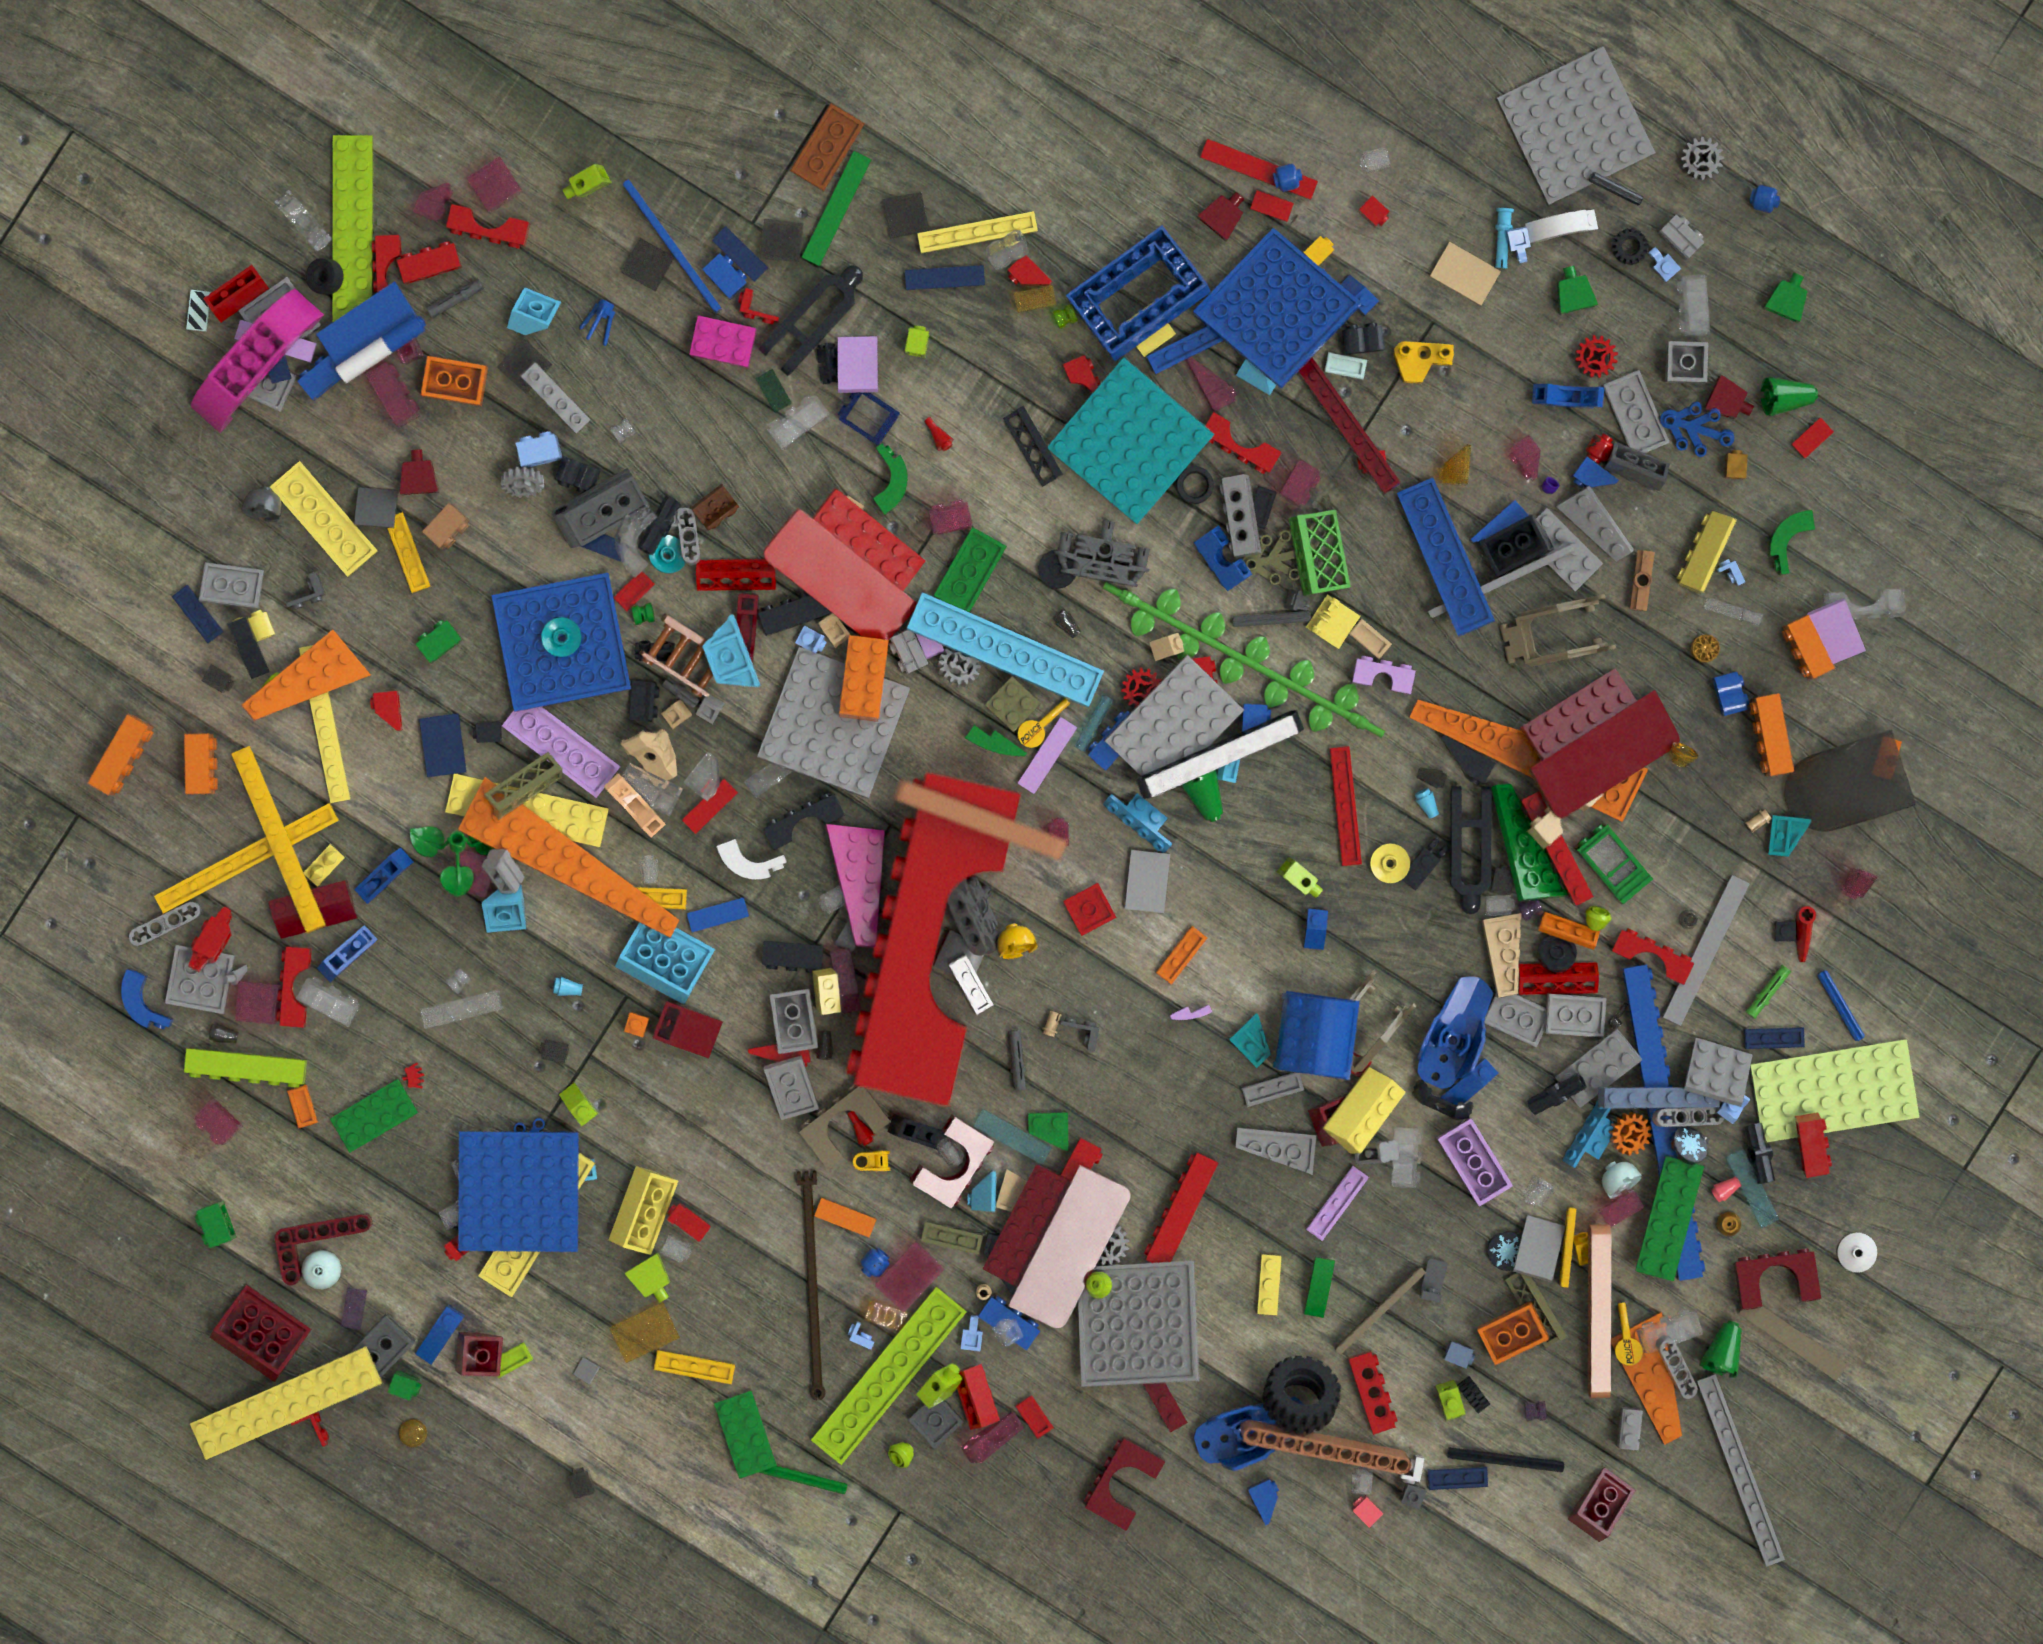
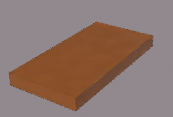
M831 103L790 172L824 192L865 123Z

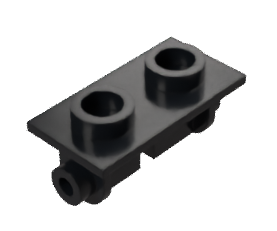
M835 343L820 344L818 349H816L818 363L825 362V366L819 367L820 381L823 384L838 383V351Z
M646 640L635 643V659L643 661L642 658L644 656L639 654V652L642 650L648 654L654 643ZM665 641L657 653V660L666 662L675 648V643Z

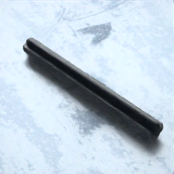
M1451 1447L1447 1450V1458L1554 1472H1563L1565 1467L1563 1461Z

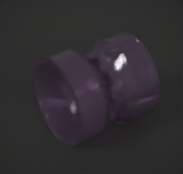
M1529 900L1527 903L1521 902L1517 904L1525 922L1531 920L1532 915L1539 916L1544 913L1538 900Z
M1538 1401V1403L1525 1402L1526 1422L1533 1421L1534 1419L1546 1421L1545 1401Z

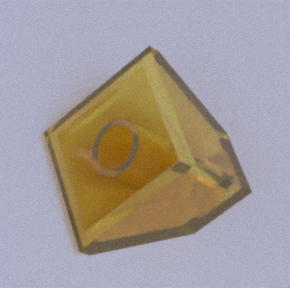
M1467 444L1445 462L1443 468H1439L1438 479L1441 480V484L1466 486L1468 484L1471 444Z

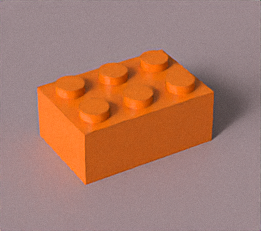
M427 356L421 396L482 407L488 367Z
M1809 615L1782 626L1784 629L1782 635L1786 642H1790L1792 649H1790L1791 654L1795 660H1799L1801 664L1799 670L1804 678L1807 677L1808 680L1814 679L1835 669Z
M184 734L185 794H215V790L218 789V779L214 778V770L218 768L217 758H214V750H217V738H214V734Z
M1532 1301L1478 1326L1477 1329L1495 1365L1549 1340V1335Z

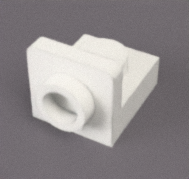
M1415 1455L1414 1460L1411 1459L1410 1471H1412V1474L1399 1475L1403 1482L1415 1484V1481L1420 1482L1424 1457Z

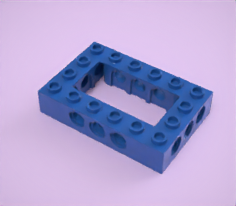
M1160 226L1066 296L1078 315L1113 361L1116 362L1211 291L1206 281L1166 229ZM1159 260H1162L1179 284L1171 287V290L1161 298H1156L1155 302L1143 311L1142 309L1138 311L1139 314L1131 320L1123 322L1119 327V335L1111 321L1107 320L1099 304Z

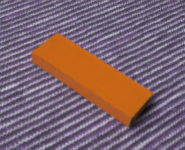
M1545 911L1542 914L1538 931L1592 950L1596 947L1600 931L1591 930L1588 926Z
M1191 926L1156 973L1172 985L1206 941L1207 937Z
M822 1197L814 1215L817 1218L869 1238L877 1220Z

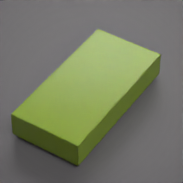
M525 1342L502 1353L500 1376H497L498 1378L533 1360Z

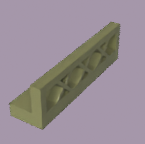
M547 752L485 793L484 797L493 806L494 815L499 820L561 779L563 769L551 754ZM546 760L553 766L548 770L540 769L541 763ZM527 772L537 773L536 778L533 780H526L524 776ZM512 782L521 783L520 789L517 791L508 790V786ZM496 793L505 794L504 799L499 803L492 798Z
M1514 1273L1504 1279L1520 1306L1524 1304L1522 1302L1524 1293L1530 1294L1534 1297V1307L1536 1302L1540 1309L1535 1308L1536 1311L1543 1312L1544 1327L1553 1329L1556 1334L1554 1338L1543 1342L1545 1348L1567 1337L1532 1277ZM1521 1276L1524 1281L1523 1289L1514 1288L1510 1281ZM1516 1291L1522 1292L1521 1297H1519Z

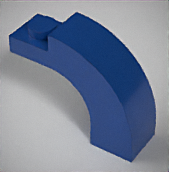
M1533 384L1532 404L1568 408L1603 407L1604 388Z
M126 969L121 986V996L128 1014L133 1020L146 1028L150 1027L151 1022H154V1026L161 1029L171 1027L174 1019L153 1012L146 1006L143 1000V988L148 976L132 969Z

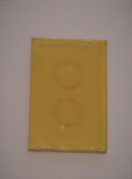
M664 1302L609 1327L626 1363L680 1338Z

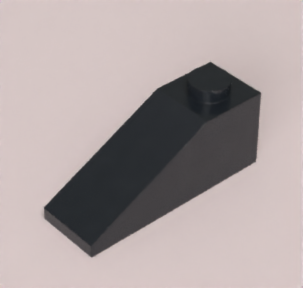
M245 616L227 623L250 678L254 679L269 673V668L248 617Z
M1442 735L1440 739L1465 775L1469 776L1468 780L1476 785L1480 783L1485 784L1496 763L1453 739Z
M897 1114L893 1115L887 1131L899 1138L945 1153L948 1152L952 1138L945 1135L938 1128Z

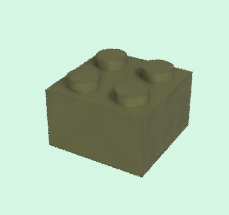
M1012 676L985 706L1014 733L1041 703Z

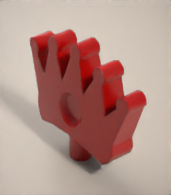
M418 1063L405 1068L407 1076L402 1077L403 1081L408 1080L409 1088L422 1089L423 1086L417 1084L424 1082V1080L418 1078L425 1074L417 1073L422 1070V1068H414Z

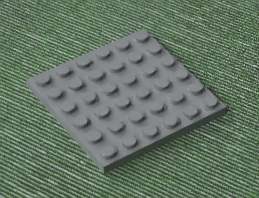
M1604 46L1497 98L1499 106L1548 205L1592 185L1593 183L1589 181L1592 172L1608 177L1655 154L1652 144Z
M799 647L757 758L869 799L910 688L884 678L878 722L839 717L845 663Z
M1194 1261L1095 1266L1092 1273H1106L1112 1281V1289L1106 1297L1097 1299L1088 1294L1085 1286L1078 1299L1081 1387L1199 1381Z

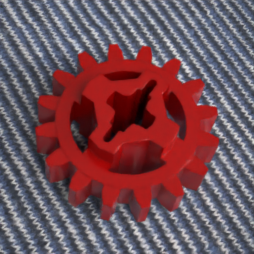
M1593 335L1591 341L1588 338L1584 339L1586 344L1579 343L1581 350L1575 351L1579 355V357L1575 358V361H1580L1577 368H1584L1583 375L1589 372L1590 378L1594 374L1597 375V378H1601V373L1607 376L1608 369L1611 371L1615 369L1612 364L1618 362L1614 359L1618 352H1613L1616 346L1609 345L1610 339L1603 341L1604 338L1601 335L1599 340H1597L1596 336ZM1594 344L1603 345L1605 348H1597ZM1587 348L1588 357L1584 360V351ZM1593 352L1595 354L1604 352L1599 358V362L1597 359L1589 361L1594 356ZM1609 354V362L1606 366L1604 360L1606 355ZM1589 365L1597 366V368H1598L1599 370L1591 369V368H1589L1588 366H1589Z
M1140 668L1139 673L1132 670L1133 676L1127 674L1128 682H1122L1126 686V688L1121 689V692H1126V696L1123 699L1130 700L1129 706L1134 703L1136 708L1141 702L1133 698L1139 696L1144 699L1151 689L1162 681V679L1155 678L1157 676L1156 672L1151 675L1149 668L1146 672H1143V669ZM1140 676H1147L1151 678L1152 681H1143ZM1134 679L1136 683L1135 688L1129 692L1130 683ZM1139 684L1143 686L1151 684L1146 690V694L1143 695L1142 692L1134 694L1139 689Z

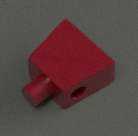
M1237 192L1229 200L1221 195L1203 210L1197 218L1226 242L1243 215L1238 206L1244 201V198Z
M1720 375L1703 411L1709 412L1711 409L1716 408L1720 411V416L1735 419L1739 412L1750 416L1754 405L1744 401L1747 396L1745 390L1725 376Z
M422 449L411 450V462L402 463L400 495L440 493L432 461H423Z

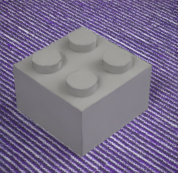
M1668 341L1666 343L1665 383L1705 384L1707 382L1708 342Z

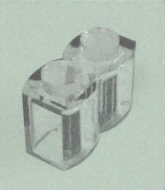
M1015 230L1008 233L1004 239L992 242L986 248V252L993 268L1000 270L1007 267L1012 260H1018L1026 256L1029 252V247L1021 230Z

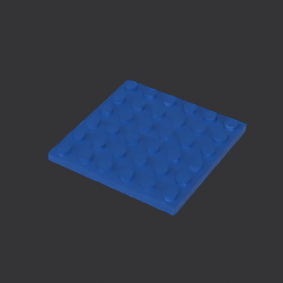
M1272 228L1197 306L1193 314L1282 389L1361 306V302L1276 229Z
M609 573L491 595L514 712L631 690ZM559 617L574 621L581 632L579 648L573 654L566 657H557L550 654L544 648L541 638L545 625L552 619ZM563 634L558 636V640L561 642L566 638Z
M459 1131L458 1251L578 1252L579 1132Z

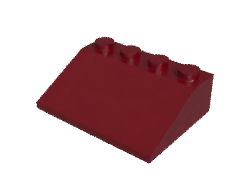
M246 1285L216 1325L209 1338L273 1382H276L312 1329Z

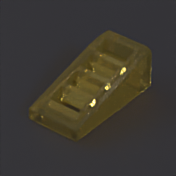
M870 1300L864 1320L900 1331L905 1324L908 1312ZM877 1307L878 1311L876 1314V1318H873L872 1314L874 1308ZM882 1309L886 1310L883 1321L879 1320ZM894 1312L891 1323L887 1322L889 1313ZM897 1314H901L899 1324L895 1325Z

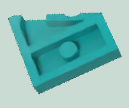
M1773 815L1768 855L1789 857L1811 824L1812 819Z
M1257 1013L1229 1039L1256 1068L1271 1055Z

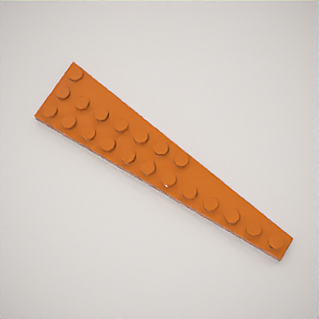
M1417 700L1409 718L1531 778L1529 769L1541 762L1521 730L1421 700ZM1642 768L1604 792V795L1591 807L1623 822L1648 768Z
M484 778L458 831L494 849L507 850L511 858L671 938L679 922L678 918L522 804L498 820L494 815L493 806L484 797L485 793L497 785L488 778ZM496 793L492 798L499 803L504 799L505 794Z

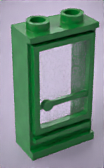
M1600 824L1592 831L1594 835L1589 839L1585 837L1577 843L1579 847L1576 851L1621 904H1625L1650 883L1653 878L1613 832L1608 824L1604 826Z

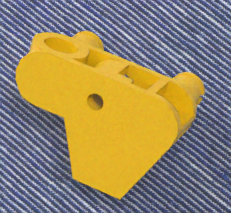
M1407 341L1397 344L1393 354L1403 383L1421 384L1431 365L1452 366L1454 345ZM1424 351L1426 356L1422 357L1420 353Z

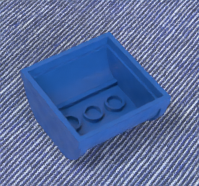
M1292 991L1282 993L1281 999H1283L1276 1059L1273 1061L1272 1068L1350 1080L1360 1001Z

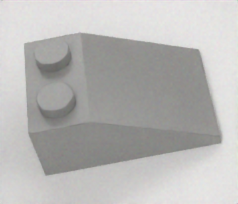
M810 989L770 995L778 1053L818 1048Z

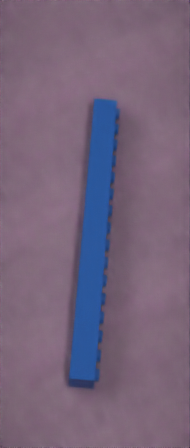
M1647 964L1622 968L1636 1050L1642 1058V1061L1639 1062L1643 1088L1672 1087V1084H1668L1667 1078L1670 1077L1669 1065H1665L1664 1058L1667 1057L1665 1046L1661 1045L1660 1039L1663 1038L1662 1026H1658L1657 1019L1660 1018L1659 1008L1654 1006L1653 999H1656L1655 987H1651L1650 980L1653 979L1652 969L1648 968ZM1647 1108L1659 1177L1665 1156L1678 1159V1154L1676 1151L1673 1152L1670 1140L1672 1134L1680 1126L1658 1127L1653 1123L1652 1117L1653 1113L1658 1109L1675 1108ZM1660 1116V1120H1670V1116ZM1692 1215L1676 1272L1677 1280L1679 1281L1703 1277L1702 1272H1705L1704 1261L1700 1260L1699 1253L1702 1252L1700 1240H1696L1695 1233H1698L1697 1222L1693 1221Z

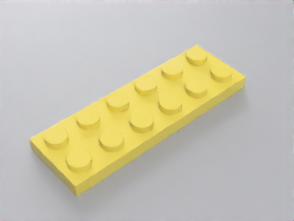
M301 461L270 486L347 577L378 552Z

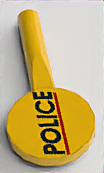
M1064 698L1039 722L1029 720L1022 723L1017 733L1020 743L1029 748L1039 746L1045 738L1044 727L1059 715L1070 702Z
M1619 1303L1618 1310L1623 1339L1617 1344L1615 1355L1621 1364L1632 1366L1641 1360L1643 1349L1641 1344L1630 1336L1626 1303Z

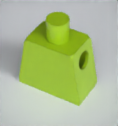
M593 164L569 178L571 185L562 190L567 199L575 195L583 198L612 182L603 165Z
M1290 857L1286 859L1277 871L1280 876L1305 895L1309 893L1314 898H1317L1323 890L1316 884L1318 879Z
M659 1253L654 1254L625 1272V1275L645 1298L654 1294L660 1303L669 1297L663 1287L669 1284L670 1280Z
M950 1364L935 1372L916 1394L929 1409L953 1395L962 1381L958 1366Z
M1451 1380L1435 1385L1445 1420L1450 1421L1465 1416V1409L1455 1381Z

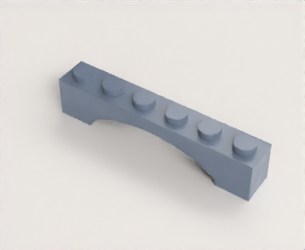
M1598 1087V1107L1600 1108L1720 1107L1719 1100L1686 1091L1684 1087Z

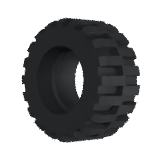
M1302 1355L1295 1356L1294 1359L1287 1357L1284 1361H1279L1271 1369L1262 1394L1264 1410L1266 1412L1269 1411L1268 1417L1271 1420L1274 1419L1278 1427L1283 1426L1288 1432L1292 1430L1296 1431V1434H1302L1303 1432L1311 1434L1314 1430H1322L1324 1425L1326 1426L1331 1422L1339 1404L1341 1387L1337 1383L1338 1378L1336 1374H1332V1369L1329 1366L1325 1367L1322 1361L1312 1360L1313 1357L1307 1356L1302 1358ZM1291 1385L1305 1386L1315 1393L1318 1402L1310 1405L1299 1404L1289 1398L1284 1388Z

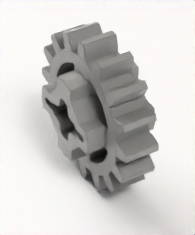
M1704 137L1700 138V142L1694 138L1692 140L1693 145L1687 143L1686 147L1688 150H1682V153L1685 154L1684 157L1680 158V161H1685L1682 169L1688 168L1686 174L1693 173V179L1700 176L1701 181H1703L1706 175L1711 179L1712 173L1716 175L1719 173L1716 168L1723 167L1719 163V161L1724 160L1723 156H1719L1723 150H1717L1718 143L1711 144V138L1707 142L1704 140ZM1697 146H1706L1708 148L1700 150ZM1690 153L1693 156L1692 165L1690 164L1689 160ZM1706 153H1708V155L1705 158V161L1696 165L1700 158L1699 156H1703ZM1712 153L1715 155V163L1711 161ZM1698 168H1705V169L1708 170V171L1701 172V171H1698L1697 169H1698Z
M526 466L523 469L516 467L514 470L509 468L508 472H503V476H501V489L505 490L506 494L511 493L512 497L518 496L521 498L526 496L529 498V495L536 496L537 492L541 493L542 489H544V476L540 475V471L534 472V468L529 469Z
M945 649L937 664V667L940 668L938 674H944L942 680L948 679L950 686L956 683V688H959L960 684L967 687L968 682L973 684L975 679L978 678L981 666L978 665L980 661L953 649H950V651Z
M1118 1226L1113 1231L1120 1238L1111 1236L1109 1239L1110 1242H1114L1110 1246V1253L1107 1247H1105L1106 1257L1101 1255L1099 1258L1102 1260V1265L1106 1261H1109V1264L1112 1265L1113 1260L1119 1263V1256L1126 1257L1123 1251L1129 1250V1247L1125 1246L1129 1239H1124L1127 1233L1126 1231L1120 1232L1121 1226ZM1117 1246H1121L1119 1252L1113 1256L1114 1249Z

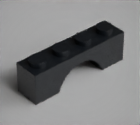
M829 792L819 797L820 801L815 804L810 801L802 805L803 810L797 813L792 810L784 814V819L780 821L773 819L765 823L767 827L763 830L773 850L792 842L793 829L803 818L817 817L826 824H829L845 816L836 795H831Z

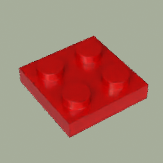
M1098 883L1063 901L1081 936L1117 918Z

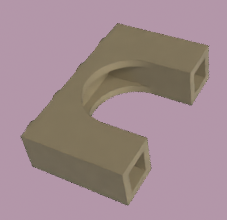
M854 1084L847 1090L849 1094L845 1097L838 1096L832 1101V1107L828 1110L824 1107L816 1113L817 1118L811 1122L808 1119L800 1126L802 1130L799 1133L827 1170L844 1158L828 1134L829 1121L836 1113L844 1110L858 1113L874 1133H877L891 1122L866 1087Z

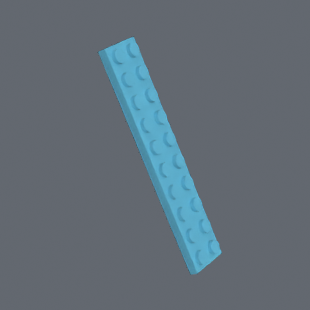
M923 592L906 629L1087 708L1090 706L1104 672L1099 668Z

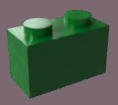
M443 620L439 621L433 626L435 630L429 634L425 632L417 638L419 642L416 643V646L431 664L463 640L448 620L445 622Z
M398 1370L393 1376L387 1393L410 1401L413 1397L419 1395L422 1384L419 1383L421 1378Z

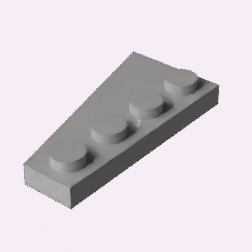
M1587 486L1556 506L1616 562L1633 552L1634 549L1590 486Z
M1237 1128L1235 1148L1313 1175L1316 1135Z

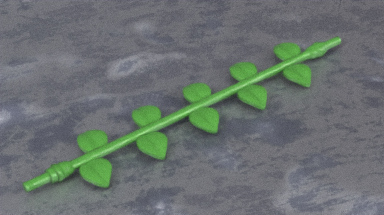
M1108 582L1102 588L1119 597L1123 604L1142 609L1135 612L1131 619V629L1135 636L1147 634L1154 628V616L1185 632V634L1180 636L1185 652L1176 654L1178 659L1182 660L1186 655L1190 658L1195 656L1199 651L1198 640L1228 655L1229 658H1226L1220 667V677L1224 684L1239 680L1244 672V664L1274 680L1268 684L1264 693L1265 703L1269 708L1279 706L1287 700V688L1319 704L1313 707L1309 714V725L1312 731L1315 732L1329 727L1333 719L1332 712L1347 719L1357 729H1366L1381 738L1385 733L1383 729L1368 722L1369 720L1365 716L1347 711L1353 709L1359 701L1358 692L1354 684L1345 685L1337 691L1334 697L1335 704L1304 688L1314 679L1311 661L1304 660L1297 663L1290 672L1289 680L1259 664L1266 660L1270 653L1266 637L1261 636L1250 641L1245 650L1246 656L1214 640L1225 631V622L1221 613H1213L1207 616L1202 622L1201 632L1170 616L1176 613L1181 605L1179 593L1176 589H1169L1163 592L1157 599V608L1140 600L1130 590L1124 589L1123 591Z

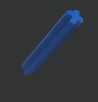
M1828 971L1820 972L1817 977L1854 1040L1860 1041L1865 1037L1863 1031Z

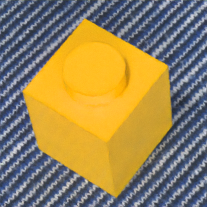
M1320 236L1304 254L1319 266L1333 253L1334 249L1332 246L1334 244L1327 237L1323 239Z

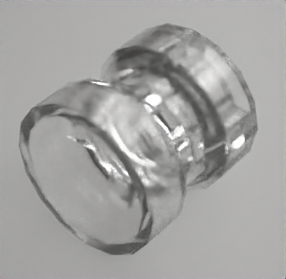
M626 417L621 420L618 426L613 425L610 427L619 444L625 442L626 437H632L637 434Z
M460 967L454 971L452 976L445 980L447 985L457 994L463 990L465 985L472 981L470 976Z

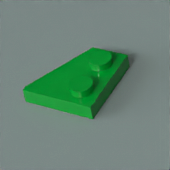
M1068 1112L1028 1113L1029 1134L1065 1151H1069Z

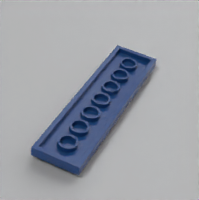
M1432 477L1398 492L1397 495L1458 637L1495 622L1434 478Z

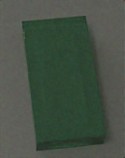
M773 369L755 378L775 413L792 404Z

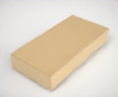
M1363 619L1349 633L1350 636L1378 659L1392 645Z

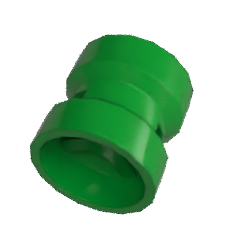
M651 602L641 607L638 605L632 606L635 625H641L645 621L649 623L655 622Z

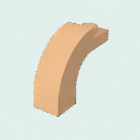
M619 773L604 786L650 837H653L666 825L642 796Z

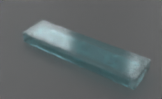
M985 1109L981 1111L974 1124V1127L1041 1165H1043L1052 1149L1049 1145Z
M1741 1149L1725 1157L1734 1176L1740 1181L1741 1189L1760 1227L1764 1228L1778 1221L1779 1218L1762 1184H1757L1754 1168L1749 1162L1745 1150Z

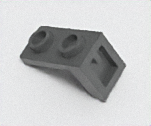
M318 572L308 574L310 579L307 580L310 590H314L315 593L286 603L287 608L292 607V610L304 607L303 603L311 601L312 604L322 600V596L326 595Z
M1066 1017L1064 1021L1060 1020V1025L1090 1030V1034L1086 1033L1084 1045L1087 1046V1050L1095 1051L1099 1027H1095L1096 1023L1084 1021L1083 1025L1076 1023L1077 1019Z
M1428 1259L1419 1295L1420 1298L1440 1303L1442 1297L1441 1290L1448 1265L1446 1262Z

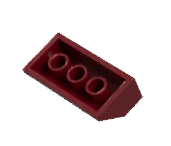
M347 880L311 889L326 924L324 927L358 918ZM291 895L268 901L273 921L281 939L306 933Z

